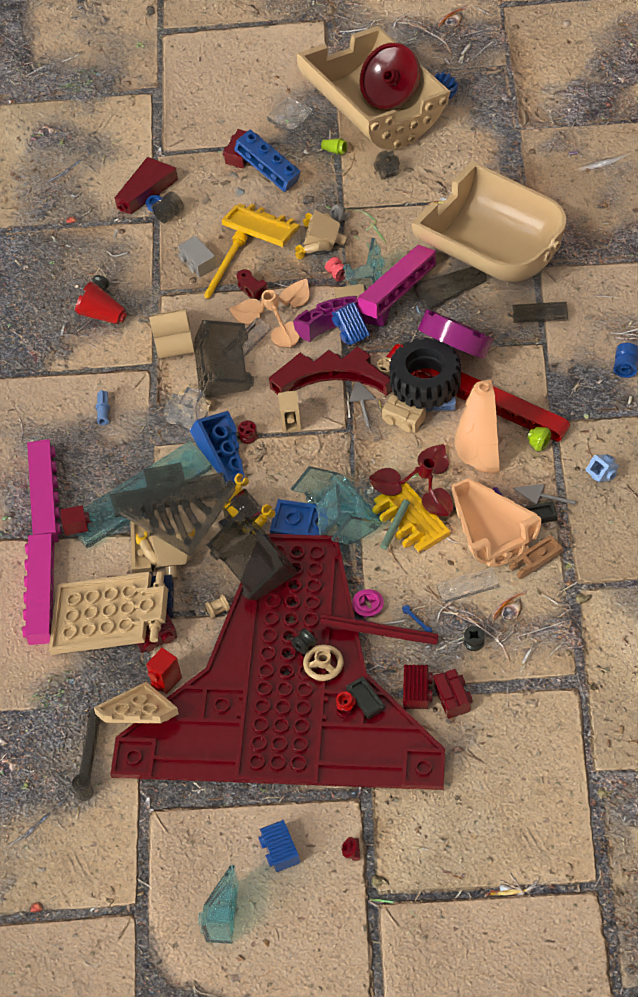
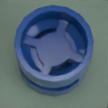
M621 343L617 346L613 367L616 375L630 378L637 374V345Z

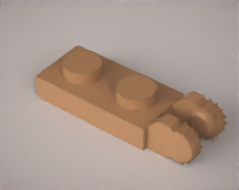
M549 535L520 554V557L510 563L509 568L513 571L525 563L526 566L517 573V577L522 579L528 576L531 571H535L562 553L563 547L552 535Z

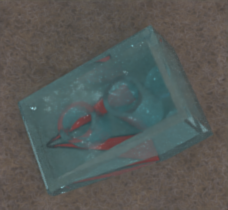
M235 865L229 866L204 903L203 912H199L198 925L201 926V934H204L206 942L232 944L239 888Z

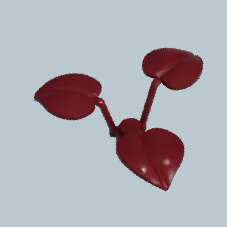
M444 444L435 445L423 450L417 459L419 467H415V470L404 480H401L400 474L392 468H382L369 476L372 486L378 492L386 496H395L401 493L402 487L400 484H405L412 476L418 473L421 478L429 479V492L422 496L424 509L431 514L449 516L452 513L453 503L449 493L443 488L432 489V479L434 477L432 474H442L449 467Z

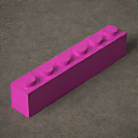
M417 245L410 250L407 255L359 295L357 300L359 312L377 319L436 266V251L421 245Z
M49 439L27 442L33 535L52 534L54 543L59 542L58 534H62L61 525L57 521L60 518V509L56 507V503H59V494L55 492V488L58 487L57 476H54V473L57 472L56 461H53V457H56L55 446H51Z
M52 534L28 535V543H25V552L28 555V559L24 561L25 571H27V576H24V585L27 587V592L23 593L24 604H26V609H23V619L26 621V625L22 627L23 638L27 639L29 645L48 644L50 642L53 621L55 551Z

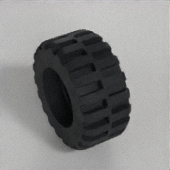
M417 338L413 339V342L408 341L404 343L403 347L400 346L391 357L389 365L390 386L394 395L401 402L405 401L406 405L410 407L416 406L417 409H422V407L432 409L433 406L440 407L444 402L448 403L458 393L461 385L460 358L452 347L449 348L448 344L441 343L437 339L429 340V338L419 340ZM429 368L438 371L440 374L432 378H418L411 373L418 369Z

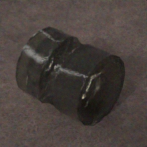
M173 191L152 205L154 215L162 223L168 222L173 218V215H177L184 210L181 198Z

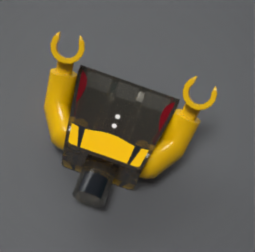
M240 473L235 476L237 485H234L223 506L225 518L219 521L218 524L223 532L231 527L238 534L258 532L267 523L268 517L273 518L276 513L269 504L261 507L245 488L242 489V486L249 484V479L245 477L241 482L243 474Z

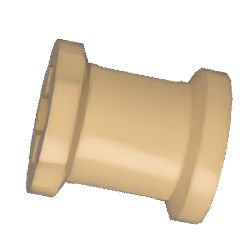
M223 594L220 595L219 599L210 603L205 602L206 609L212 619L215 618V615L223 611L228 612L230 609Z

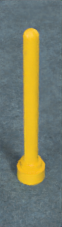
M236 231L233 235V244L204 294L206 299L212 296L238 248L246 243L248 237L245 233Z

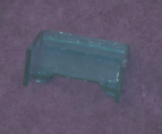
M309 466L291 487V490L294 492L304 493L306 500L310 504L320 505L328 511L332 520L339 527L338 531L331 538L334 542L351 545L377 530L382 524V521L352 484L338 472Z

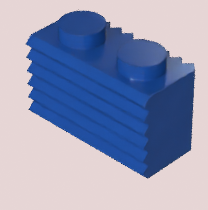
M355 302L348 303L332 312V321L340 329L341 340L347 345H352L370 335Z
M284 819L260 828L261 836L258 839L262 849L266 848L268 854L265 856L269 867L274 866L275 871L279 872L300 863L298 852Z

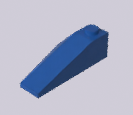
M229 411L197 419L189 430L197 447L227 486L236 484L235 476L239 473L243 474L242 482L244 472L242 459L239 456V442H237L236 438L237 428Z

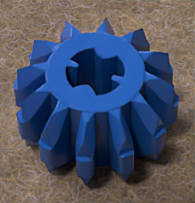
M444 71L441 74L438 72L435 74L434 77L450 91L448 99H451L458 91V82L455 81V77H451L450 73L446 74Z

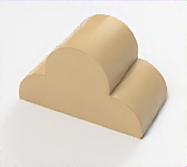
M187 308L154 314L149 317L159 359L195 352Z

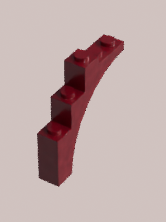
M358 346L344 358H341L331 350H327L314 362L309 356H305L300 352L269 377L270 389L277 395L286 391H296L314 383L333 380L360 382L377 389L386 396L392 392L390 377L382 374L376 366L371 364L369 353L365 350L363 351Z

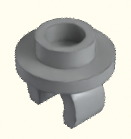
M334 205L330 212L331 217L338 222L347 220L350 214L344 213L346 208L340 205Z

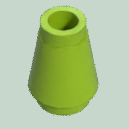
M342 138L322 140L321 149L337 155L345 154L347 151V141Z

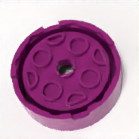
M426 309L418 327V330L424 334L481 359L486 358L494 338L487 337L484 333L429 309Z

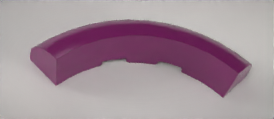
M357 296L327 300L318 303L317 307L310 311H303L293 320L296 332L302 339L311 342L321 333L335 328L336 326L332 321V312L351 302H355L358 308ZM391 306L377 319L363 313L360 314L365 324L384 326Z

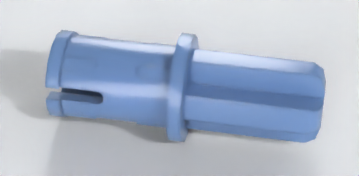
M103 390L97 393V404L95 406L97 422L100 425L109 423L108 411L110 410V405L108 404V392Z

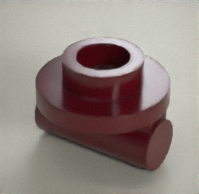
M349 837L343 842L342 854L345 858L352 859L353 861L360 860L358 838Z

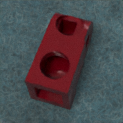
M242 269L237 272L238 287L250 299L260 300L263 292L268 290L267 283L263 279L261 281L256 280L250 270Z

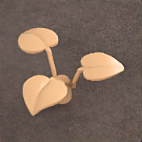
M303 279L293 283L282 291L280 297L275 291L266 290L262 294L261 302L257 299H248L234 307H230V311L238 322L250 325L253 321L256 323L260 320V313L264 312L265 307L268 310H274L280 327H276L272 331V342L279 347L294 346L299 341L300 336L294 328L293 321L283 324L277 308L279 301L286 306L290 304L292 307H300L306 304L310 298L308 281Z

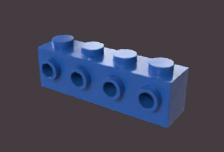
M250 129L237 139L234 150L283 192H286L298 182L301 171L282 154L278 153L270 144L265 142L257 133Z

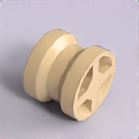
M385 357L378 361L377 368L382 374L390 377L389 365L391 358Z

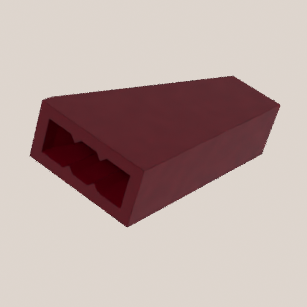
M147 157L114 197L117 209L121 212L133 214L146 204L148 197L159 195L178 180L176 167Z

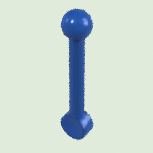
M408 605L402 607L403 613L409 614L424 631L432 632V628L427 627L414 615Z

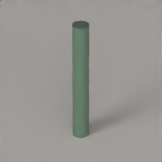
M404 499L380 545L382 549H388L410 505L408 500Z

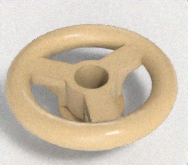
M318 645L311 648L303 660L306 673L311 678L319 681L335 678L341 672L344 664L340 651L330 645ZM330 653L337 657L338 664L336 669L330 663ZM315 654V660L309 662L312 655ZM320 667L326 669L329 674H317L311 669Z

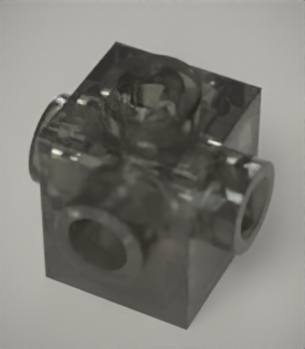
M386 150L378 153L374 162V168L376 172H379L381 180L396 176L399 173V158L397 155H394L393 151L388 152Z

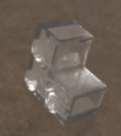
M187 387L182 396L172 393L163 409L165 420L171 424H178L191 429L197 419L208 416L204 392Z

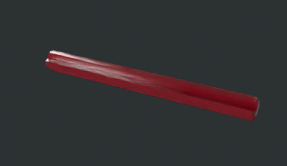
M321 614L319 622L321 626L437 645L439 637L437 633Z

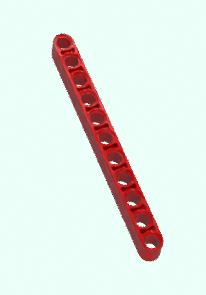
M395 344L386 357L391 358L396 353V350L400 346L403 347V345ZM423 368L411 374L418 378H432L440 373L433 369ZM461 372V385L456 397L466 401L474 385L481 380ZM493 386L496 415L529 430L536 427L549 428L551 431L550 439L556 442H560L569 430L570 423L565 418Z

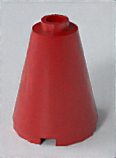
M89 282L83 289L86 292L83 296L80 295L75 306L76 313L113 324L123 323L127 316V313H125L126 309L97 284Z

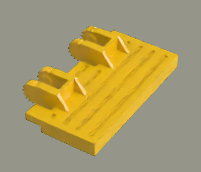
M239 203L222 219V225L281 247L300 228V225L295 223V219L290 218L285 223V215H280L276 219V216L266 213L263 207H260L255 212V204H250L246 208V205Z
M407 482L400 484L402 487L400 494L395 496L381 494L373 499L376 505L372 508V511L375 514L386 510L379 516L382 522L396 515L404 499L410 502L398 527L399 530L395 534L397 540L408 536L402 542L404 548L415 544L414 548L421 552L450 536V530L436 515L424 509L422 499Z

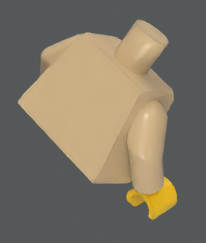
M317 210L314 211L313 215L307 213L305 219H303L304 226L308 227L303 243L305 247L297 245L295 247V256L297 259H303L305 253L330 251L334 243L344 245L347 236L338 233L340 224L328 213H321Z
M185 528L183 533L153 535L148 537L149 540H147V532H143V538L136 534V543L140 545L151 564H154L156 568L165 567L166 575L172 574L173 578H177V566L186 565V562L191 559L195 551V530L192 529L191 534H189Z

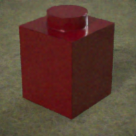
M83 505L60 510L62 526L66 536L88 532L87 524L91 523L89 512L84 511Z

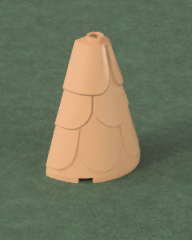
M485 380L474 385L466 400V406L455 431V449L460 459L466 465L470 464L475 467V470L486 473H499L495 394L492 381Z
M469 478L451 485L457 515L461 519L469 549L481 564L485 563L491 567L502 566L520 557V554L530 548L528 544L532 539L537 538L541 528V518L536 513Z

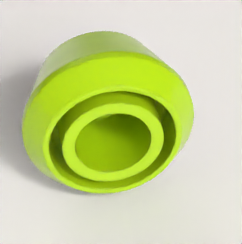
M545 427L531 429L527 437L529 444L537 452L543 451L550 441L551 431Z

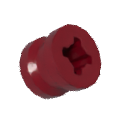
M246 420L238 425L239 439L242 443L251 444L257 440L258 436L254 422Z

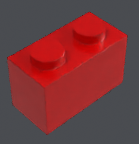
M163 647L146 664L151 681L150 684L158 692L162 691L167 695L182 678L178 658Z

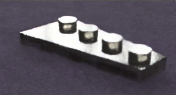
M471 266L416 283L414 290L424 311L426 309L432 310L437 306H443L451 298L459 297L460 293L470 291L486 282L487 276L484 272Z

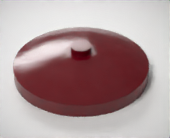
M386 43L373 50L365 60L360 72V90L365 100L370 105L381 110H394L407 103L416 92L421 76L420 63L416 54L410 48L400 43Z

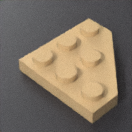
M147 682L94 707L95 714L105 723H162L178 715L177 707Z

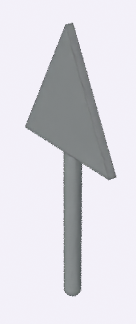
M356 382L349 402H361L366 426L370 427L364 401L376 398L360 382Z
M545 484L513 488L534 504L538 503L540 497L576 504V501L542 494Z

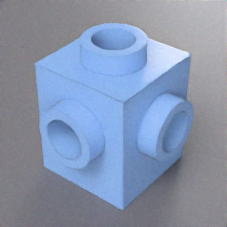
M609 454L594 455L585 471L598 482L610 481L616 476L619 465L614 462L615 459Z

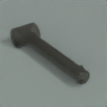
M94 708L90 709V712L87 714L89 719L79 775L75 776L72 780L75 795L81 801L89 800L94 794L91 774L101 718L95 714Z

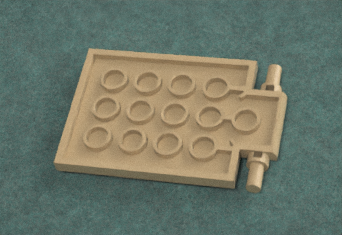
M161 571L156 573V582L153 584V587H151L152 576L150 572L57 585L48 650L50 654L144 643L147 625H149L151 630L150 641L157 642L161 624L165 623L168 588L163 583L164 573Z

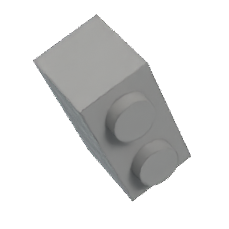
M196 236L178 245L179 259L183 263L185 262L190 271L199 278L217 268L215 256Z

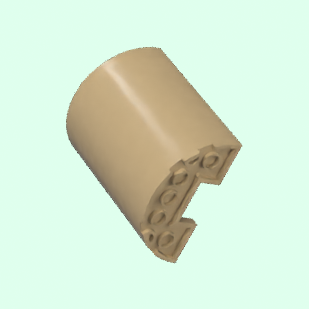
M379 26L352 34L349 49L328 56V47L325 44L297 53L298 68L303 76L367 138L382 149H399L414 143L431 128L449 101L450 91L421 64V76L417 90L412 98L403 106L394 110H381L370 105L361 93L359 82L360 72L365 60L377 47L386 43H396Z

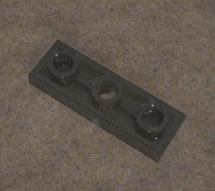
M567 302L512 305L514 323L568 320Z

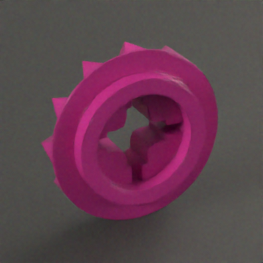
M372 589L361 590L353 597V610H355L357 615H362L364 618L367 616L374 618L377 613H381L384 607L383 597L379 592ZM365 599L371 603V608L365 605Z

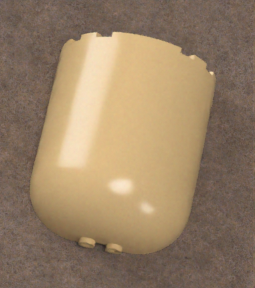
M471 161L452 181V194L439 208L438 204L431 202L412 222V231L414 236L418 237V240L494 278L506 282H519L539 273L550 262L556 251L559 250L565 231L566 215L562 207L553 199Z

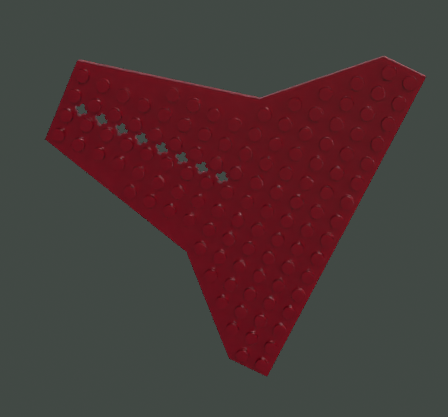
M260 534L206 668L166 698L177 707L178 715L162 723H133L116 736L110 775L111 778L444 790L445 748L367 674L358 632L320 625L321 614L355 619L338 537L331 535ZM299 550L301 555L295 556L292 553H296ZM295 567H298L300 571L293 572L291 570H294ZM294 583H296L298 586L297 589L289 588L293 586ZM291 600H295L297 605L290 606L288 603H291ZM290 617H294L295 622L289 623L286 622V620H289ZM302 629L308 630L317 641L308 650L318 645L335 647L340 651L344 660L341 672L335 678L326 681L311 678L303 666L306 654L297 651L292 645L291 640L284 639V637H288V634H292L293 638L298 637ZM287 652H290L293 656L290 658H285L283 655H286ZM330 653V663L336 669L338 664L337 657ZM315 654L312 655L309 662L315 660ZM320 667L311 669L317 674H329L326 669ZM285 669H289V672L291 674L284 676V674H281V672H285ZM362 676L386 708V710L369 720L356 703L350 711H341L336 706L338 694L348 692L346 686Z

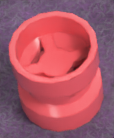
M338 257L329 259L325 265V270L332 274L336 281L344 280L349 274V268L342 264Z

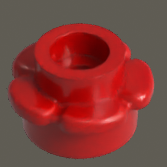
M341 692L336 697V706L341 711H350L353 705H355L356 699L349 692Z

